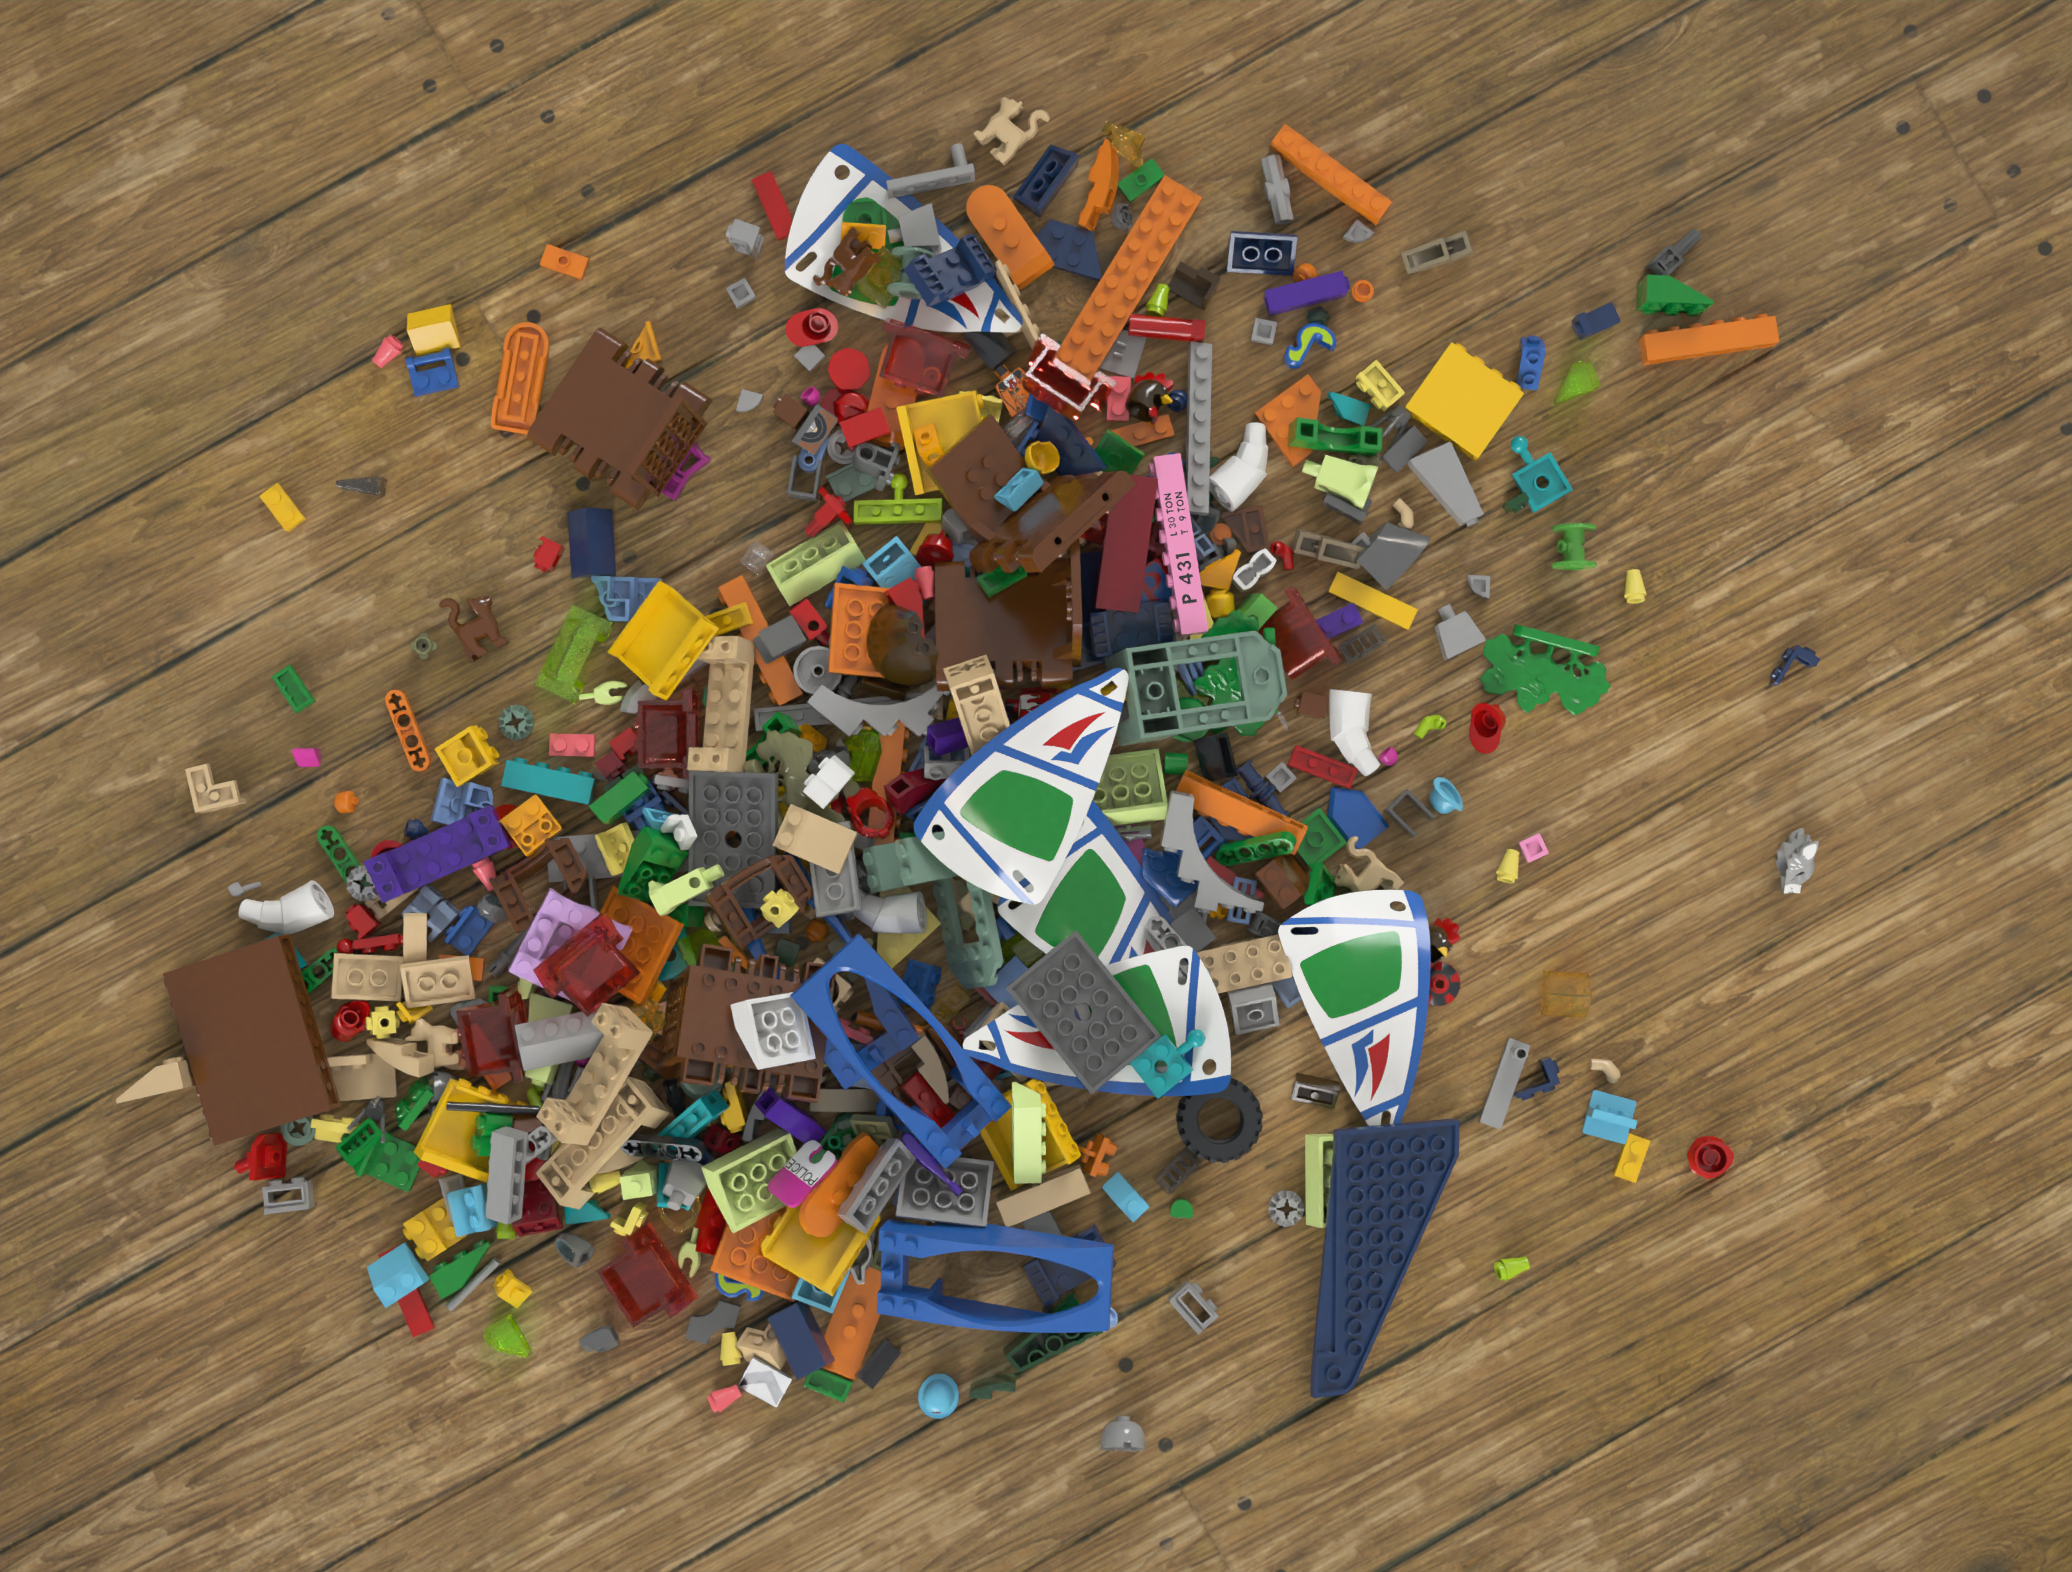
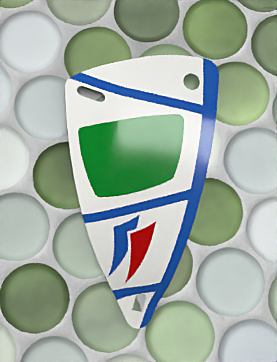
M839 144L829 151L811 176L793 218L785 255V274L789 279L843 306L909 327L942 332H1017L1020 330L1023 324L1022 317L994 278L959 296L927 307L923 299H906L890 294L887 291V286L891 283L900 282L902 261L892 257L891 251L895 247L904 246V242L890 243L888 230L900 228L898 219L900 215L924 205L911 194L889 199L886 181L892 180V178L850 146ZM839 165H846L850 170L849 176L844 180L837 179L834 174L836 167ZM870 198L885 210L887 216L885 249H870L874 254L878 253L882 261L879 264L873 263L865 276L856 282L850 296L840 295L833 287L827 285H815L813 276L818 275L820 278L823 276L826 262L832 257L834 250L840 244L841 222L847 206L856 199ZM862 215L858 222L867 224L871 223V219H868L866 215ZM935 217L942 250H931L936 256L956 247L960 240ZM809 252L817 254V258L804 271L799 272L796 270V265ZM838 265L833 267L832 278L843 273V270ZM999 308L1010 316L1005 324L995 316V311Z
M1115 668L1092 680L1077 685L1032 710L985 744L965 761L928 800L914 822V832L917 838L945 866L969 883L1006 899L1028 904L1040 903L1067 857L1095 795L1118 727L1129 681L1128 673L1124 669ZM1110 681H1113L1118 688L1107 696H1103L1100 693V689ZM933 825H940L943 828L945 836L942 840H937L933 836ZM1018 870L1033 885L1034 891L1032 893H1028L1013 878V871Z
M1093 800L1084 823L1043 900L1038 904L1023 903L1014 910L1008 907L1009 902L1012 901L1010 899L1000 897L998 903V912L1001 917L1045 954L1076 930L1105 966L1160 951L1161 948L1146 931L1147 922L1153 916L1163 917L1169 925L1174 921L1156 889L1143 878L1142 867ZM1018 870L1013 871V878L1026 891L1032 893L1034 891L1033 885ZM1153 922L1152 930H1159V932L1161 933V937H1159V939L1161 940L1162 937L1165 935L1160 930L1161 924H1155ZM1168 938L1165 941V946L1168 949L1177 947V941L1173 938ZM1187 958L1180 960L1183 966H1188ZM1179 971L1178 983L1184 985L1187 979Z
M1370 890L1331 897L1307 907L1282 923L1278 929L1279 937L1285 955L1289 958L1291 972L1311 1021L1339 1077L1369 1126L1381 1125L1382 1113L1389 1111L1391 1113L1390 1124L1401 1123L1418 1070L1428 1011L1431 951L1429 925L1424 903L1419 894L1409 890ZM1400 901L1406 905V909L1404 911H1395L1390 907V903ZM1294 927H1317L1319 930L1317 934L1293 935L1291 933V929Z
M1179 946L1106 965L1105 967L1161 1036L1166 1034L1176 1048L1187 1041V1036L1192 1030H1201L1205 1035V1043L1201 1047H1192L1183 1055L1194 1070L1163 1096L1202 1095L1225 1090L1231 1079V1047L1227 1021L1212 978L1195 950L1190 946ZM1182 958H1187L1189 962L1187 982L1184 985H1180L1178 983L1179 962ZM1080 1003L1076 1006L1074 1014L1078 1020L1086 1021L1091 1017L1092 1010L1088 1004ZM1016 1005L980 1028L963 1042V1049L970 1057L989 1062L1005 1070L1030 1078L1086 1089L1019 1005ZM979 1040L994 1042L996 1045L995 1050L979 1049ZM1208 1059H1213L1216 1062V1070L1211 1075H1206L1203 1072V1064ZM1159 1060L1156 1063V1068L1159 1072L1165 1073L1167 1071V1064ZM1130 1063L1096 1090L1110 1093L1155 1096Z

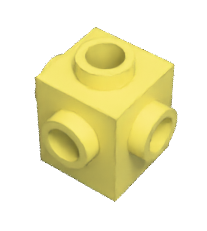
M782 888L776 893L773 890L762 899L765 903L760 908L765 919L769 922L772 921L777 928H780L799 909L794 903L792 895L787 891L784 892Z
M389 1006L375 1007V1011L370 1012V1016L366 1017V1030H369L371 1035H376L377 1039L390 1038V1033H396V1028L400 1026L398 1015H395V1010H389ZM383 1018L387 1019L386 1027L380 1025V1021Z

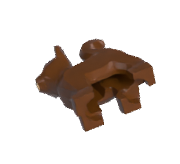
M852 227L836 247L832 257L826 262L823 276L820 278L818 275H814L813 281L817 286L827 285L833 287L840 295L850 296L856 282L865 276L873 263L879 264L882 259L878 253L874 254L870 250L873 246L868 240L863 242L858 240L857 237L860 232ZM838 265L843 270V273L832 278L833 267Z
M490 596L477 597L475 599L467 598L471 610L478 617L464 624L457 622L460 614L458 602L452 598H445L439 603V607L451 608L448 617L449 626L462 642L463 651L471 663L481 659L483 655L488 653L487 649L480 645V640L488 637L496 647H503L510 643L508 638L501 636L497 620L491 613L493 600Z

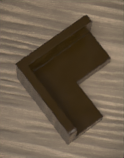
M1180 261L1168 286L1172 293L1205 311L1218 288L1220 277L1203 267L1197 271Z

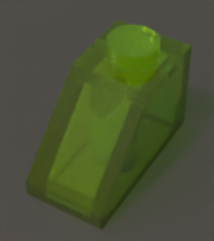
M1582 360L1571 365L1572 368L1566 373L1554 399L1555 405L1595 391L1601 386L1592 361L1584 363Z
M861 729L856 736L852 734L845 739L850 755V769L855 772L852 776V781L871 783L881 757L882 748L877 731Z
M511 1313L483 1330L485 1342L496 1351L526 1358L533 1353Z

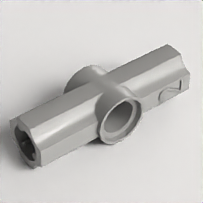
M1270 155L1262 158L1261 165L1265 178V194L1267 201L1270 202L1274 225L1292 222L1293 213L1289 200L1290 188L1288 180L1284 176L1280 155Z

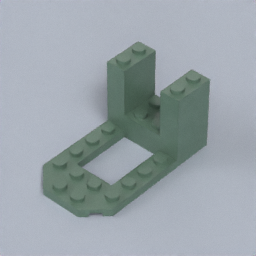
M1249 631L1126 648L1105 658L1107 672L1115 668H1121L1129 676L1126 699L1130 719L1118 723L1116 730L1118 745L1125 746L1152 742L1181 733L1270 720L1279 704L1287 696L1280 649L1264 640L1263 636L1258 632ZM1235 657L1242 701L1184 710L1180 709L1174 665Z
M944 831L932 833L937 840H942L945 836ZM917 836L896 840L894 843L862 849L863 863L866 866L868 875L867 884L871 893L933 882V894L938 907L937 915L941 922V935L945 943L946 960L950 970L965 989L995 985L998 980L996 971L997 968L1002 966L1003 956L990 892L967 881L979 941L964 944L951 877L959 875L937 859Z

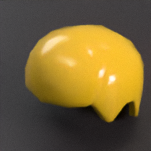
M1036 441L1026 448L1024 459L1028 469L1036 470L1039 475H1045L1055 471L1059 466L1060 456L1058 450L1051 442Z

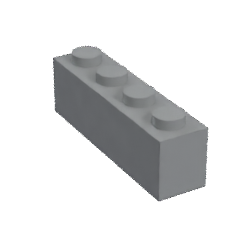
M507 1126L492 1132L486 1201V1218L508 1225L522 1218L528 1132Z

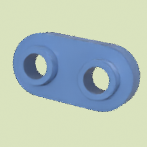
M828 436L815 455H811L802 448L798 463L803 471L807 473L817 471L818 460H823L827 450ZM807 457L813 458L811 464L805 463Z

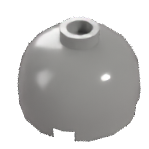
M1117 1416L1116 1421L1109 1422L1102 1431L1101 1450L1142 1451L1145 1449L1144 1431L1138 1423L1130 1421L1129 1416Z

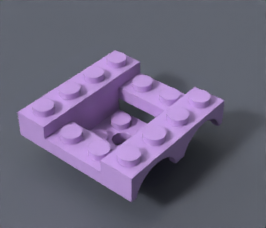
M549 888L508 968V972L591 1010L615 960L632 932V927L609 919L595 909L576 903ZM568 939L574 940L577 944L576 948L572 951H568L563 947L564 942Z

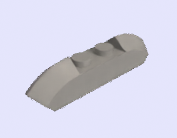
M697 659L678 686L709 663ZM638 680L626 693L620 707V712L639 715L661 698L653 695L648 690L649 686L647 684L643 685Z

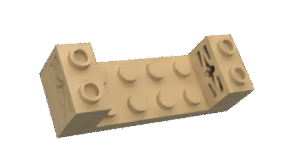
M713 636L697 658L710 664L703 748H689L687 770L745 772L744 764L746 762L755 653L754 642L739 636Z
M987 655L943 669L971 755L975 754L985 744L1010 726Z
M606 1003L601 1004L591 1021L604 1034L568 1098L566 1100L547 1098L536 1116L561 1143L588 1145L653 1034V1031L628 1007Z
M628 1076L588 1145L563 1143L536 1174L560 1205L580 1209L595 1194L587 1182L641 1125L655 1129L670 1112L645 1081Z

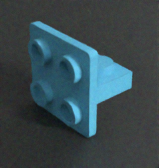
M1593 1090L1582 1132L1626 1144L1630 1128L1636 1129L1637 1120L1632 1119L1636 1101Z
M486 1182L447 1193L457 1237L474 1232L487 1231L497 1226L498 1221L486 1218L488 1193Z

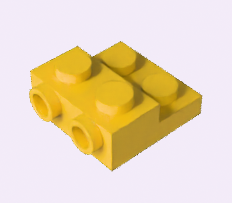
M477 725L469 726L435 748L456 787L464 785L476 776L484 774L499 764L497 750L493 746L490 747L488 745L486 731Z
M739 1079L736 1086L731 1085L729 1080L725 1083V1088L722 1090L725 1101H730V1104H727L729 1108L720 1117L723 1126L727 1125L730 1133L744 1130L749 1114L743 1093L739 1091Z
M444 1198L403 1223L405 1226L403 1229L404 1235L408 1240H414L417 1245L415 1248L417 1255L420 1259L425 1258L426 1261L431 1260L469 1235L456 1236L454 1224L450 1222Z

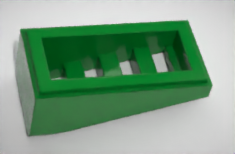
M369 1117L341 1141L335 1149L347 1164L354 1167L384 1133L373 1119ZM369 1127L374 1132L372 1136L367 1131ZM363 1134H364V1135L366 1136V1138H367V1140H366L365 1142H364L363 1139L361 1138V1136H362ZM357 1141L360 1143L359 1147L355 1145Z

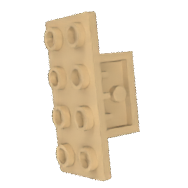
M998 260L995 262V267L997 268L995 277L1001 289L1020 313L1023 320L1022 327L1017 332L1002 333L1008 339L1023 332L1033 351L1037 349L1039 336H1041L1036 324L1032 325L1029 316H1031L1026 304L1022 305L1019 299L1021 296L1016 284L1012 285L1009 279L1011 274L1007 265H1002L1001 261ZM1000 308L995 311V316L1004 324L1010 318Z
M1279 934L1215 946L1213 949L1197 952L1203 964L1209 970L1218 994L1292 977L1289 958L1285 955Z
M376 1053L327 1057L340 1101L375 1099L378 1096L381 1098L397 1096L396 1068L385 1062Z

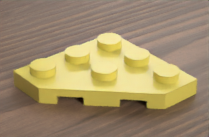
M906 886L880 891V897L913 893V891ZM927 907V928L925 933H878L877 953L891 968L895 967L941 925V922Z

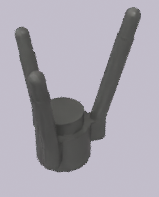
M1398 405L1395 410L1390 409L1387 414L1369 427L1376 428L1390 418L1388 420L1390 425L1382 433V436H1386L1393 428L1398 429L1400 427L1392 442L1393 444L1409 426L1407 421L1412 416L1406 408Z
M378 1096L370 1100L367 1107L362 1109L361 1113L351 1122L347 1129L351 1130L364 1116L371 1117L373 1120L379 1119L380 1129L384 1133L380 1139L381 1143H385L386 1115L384 1111L386 1106L381 1097Z

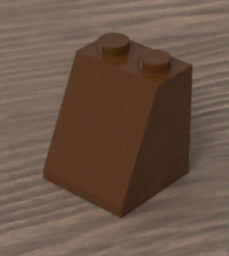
M1293 854L1272 857L1252 873V876L1278 909H1285L1302 896L1310 883L1308 873Z

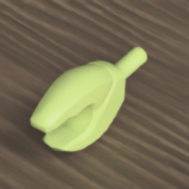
M620 681L605 682L594 688V693L580 694L579 700L595 698L596 703L612 705L621 701L623 696L612 697L610 696V690L628 687V684Z
M693 1227L691 1240L685 1241L678 1253L680 1269L684 1265L685 1258L692 1259L689 1273L691 1278L697 1272L701 1262V1252L695 1251L699 1231L695 1227Z

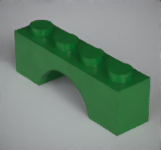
M1297 417L1289 424L1288 446L1372 457L1382 449L1383 429L1367 426L1332 428L1319 423V420Z
M777 711L762 726L763 733L760 740L746 752V762L757 759L763 769L769 765L767 761L762 760L758 756L756 751L758 744L766 740L767 731L776 730L780 734L790 732L797 737L802 731L790 716ZM774 756L770 757V761L772 762L775 759Z

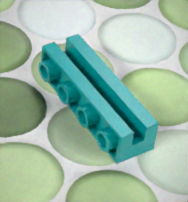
M514 757L513 761H506L501 783L503 787L587 805L593 803V790L597 786L598 779L592 778V773L579 771V775L571 774V769L559 766L557 770L548 769L549 764L536 762L535 766L527 764L526 759Z
M715 1089L707 1096L704 1095L694 1102L658 1135L694 1138L725 1112L729 1106L718 1090ZM650 1143L655 1150H657L656 1145ZM669 1145V1148L675 1152L678 1151V1149L675 1146Z

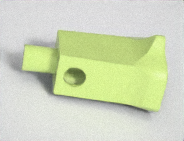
M1325 455L1322 465L1306 460L1302 472L1317 477L1314 488L1342 499L1362 511L1378 467L1359 465Z
M717 864L707 870L704 867L697 868L668 884H660L652 880L648 882L649 897L658 914L664 916L671 913L682 903L713 888L712 882L723 877L724 872L720 865Z
M641 1159L635 1166L627 1169L620 1177L623 1200L656 1194L658 1165L650 1164Z

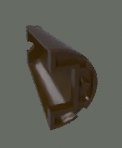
M891 602L880 608L870 622L866 638L870 660L877 671L893 683L904 686L927 684L933 681L939 652L932 639L928 640L922 637L921 630L924 625L917 612Z

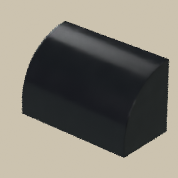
M967 332L963 336L990 370L997 369L1017 351L1002 332Z
M1228 732L1194 740L1203 778L1214 782L1238 776V773L1234 771L1236 764Z

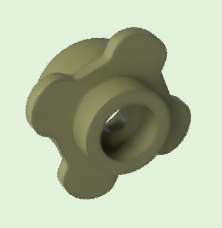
M421 633L411 643V649L419 653L421 659H427L429 654L438 647L437 643L432 641L427 633Z

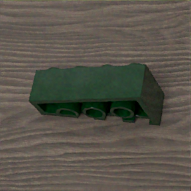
M1071 1292L1047 1313H1057L1082 1303ZM1103 1331L1074 1333L1022 1332L1003 1348V1352L1013 1367L1020 1373L1045 1361L1048 1357L1064 1352L1065 1349L1085 1342L1086 1339L1094 1335L1102 1334Z

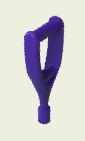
M904 1133L901 1136V1142L925 1169L944 1181L956 1196L963 1191L956 1182L953 1183L936 1159L912 1134Z

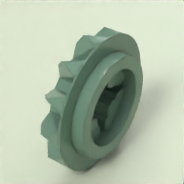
M510 705L502 710L498 718V728L505 737L511 740L526 738L534 727L532 713L521 705ZM513 714L517 719H525L518 724V730L513 725H507L513 721Z
M309 1116L281 1125V1134L285 1141L294 1146H302L309 1143L315 1137L316 1128H310L311 1121L315 1117ZM296 1122L298 1124L306 1122L305 1126L302 1128L304 1131L303 1133H301L300 1131L292 1133L294 1129L297 1127L295 1124Z

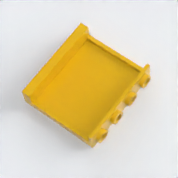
M1451 342L1405 408L1410 412L1413 419L1446 442L1451 441L1453 447L1475 462L1524 393L1520 391L1521 387L1512 381L1509 383L1503 379V375L1498 370H1491L1484 365L1485 362L1481 358L1469 355L1464 346Z
M977 390L897 407L915 495L939 489L925 471L928 467H926L918 452L913 431L933 423L940 446L945 453L986 417H982L981 408L984 407L982 394H977ZM930 454L928 459H936L939 457V454Z
M659 580L627 623L624 630L614 641L608 653L619 658L649 686L648 690L653 695L667 701L719 628L678 591Z
M450 1078L414 1153L423 1161L487 1183L489 1179L490 1156H477L470 1146L471 1137L477 1129L475 1119L480 1112L446 1110L447 1101L510 1105L529 1104L517 1100L516 1103L512 1102L510 1097L502 1093H498L496 1096L491 1094V1090L483 1086L478 1088L472 1087V1083L462 1078H459V1081ZM512 1114L513 1119H516V1114Z
M1034 1078L1022 1083L1021 1085L1039 1093L1041 1103L1046 1104V1117H1042V1122L1046 1124V1136H1041V1141H1045L1046 1155H1041V1160H1045L1046 1173L1067 1163L1068 1165L1082 1155L1077 1144L1072 1139L1067 1125L1059 1115L1056 1105L1052 1102L1046 1086L1041 1080ZM1012 1089L1002 1093V1095L1012 1106ZM1011 1107L999 1120L989 1122L980 1131V1134L1012 1191L1023 1184H1014Z
M803 1201L794 1208L786 1205L787 1211L783 1217L779 1216L773 1226L775 1228L771 1236L767 1235L761 1244L763 1256L833 1297L880 1222V1214L866 1234L843 1220L831 1235L816 1237L806 1233L800 1224L799 1212Z

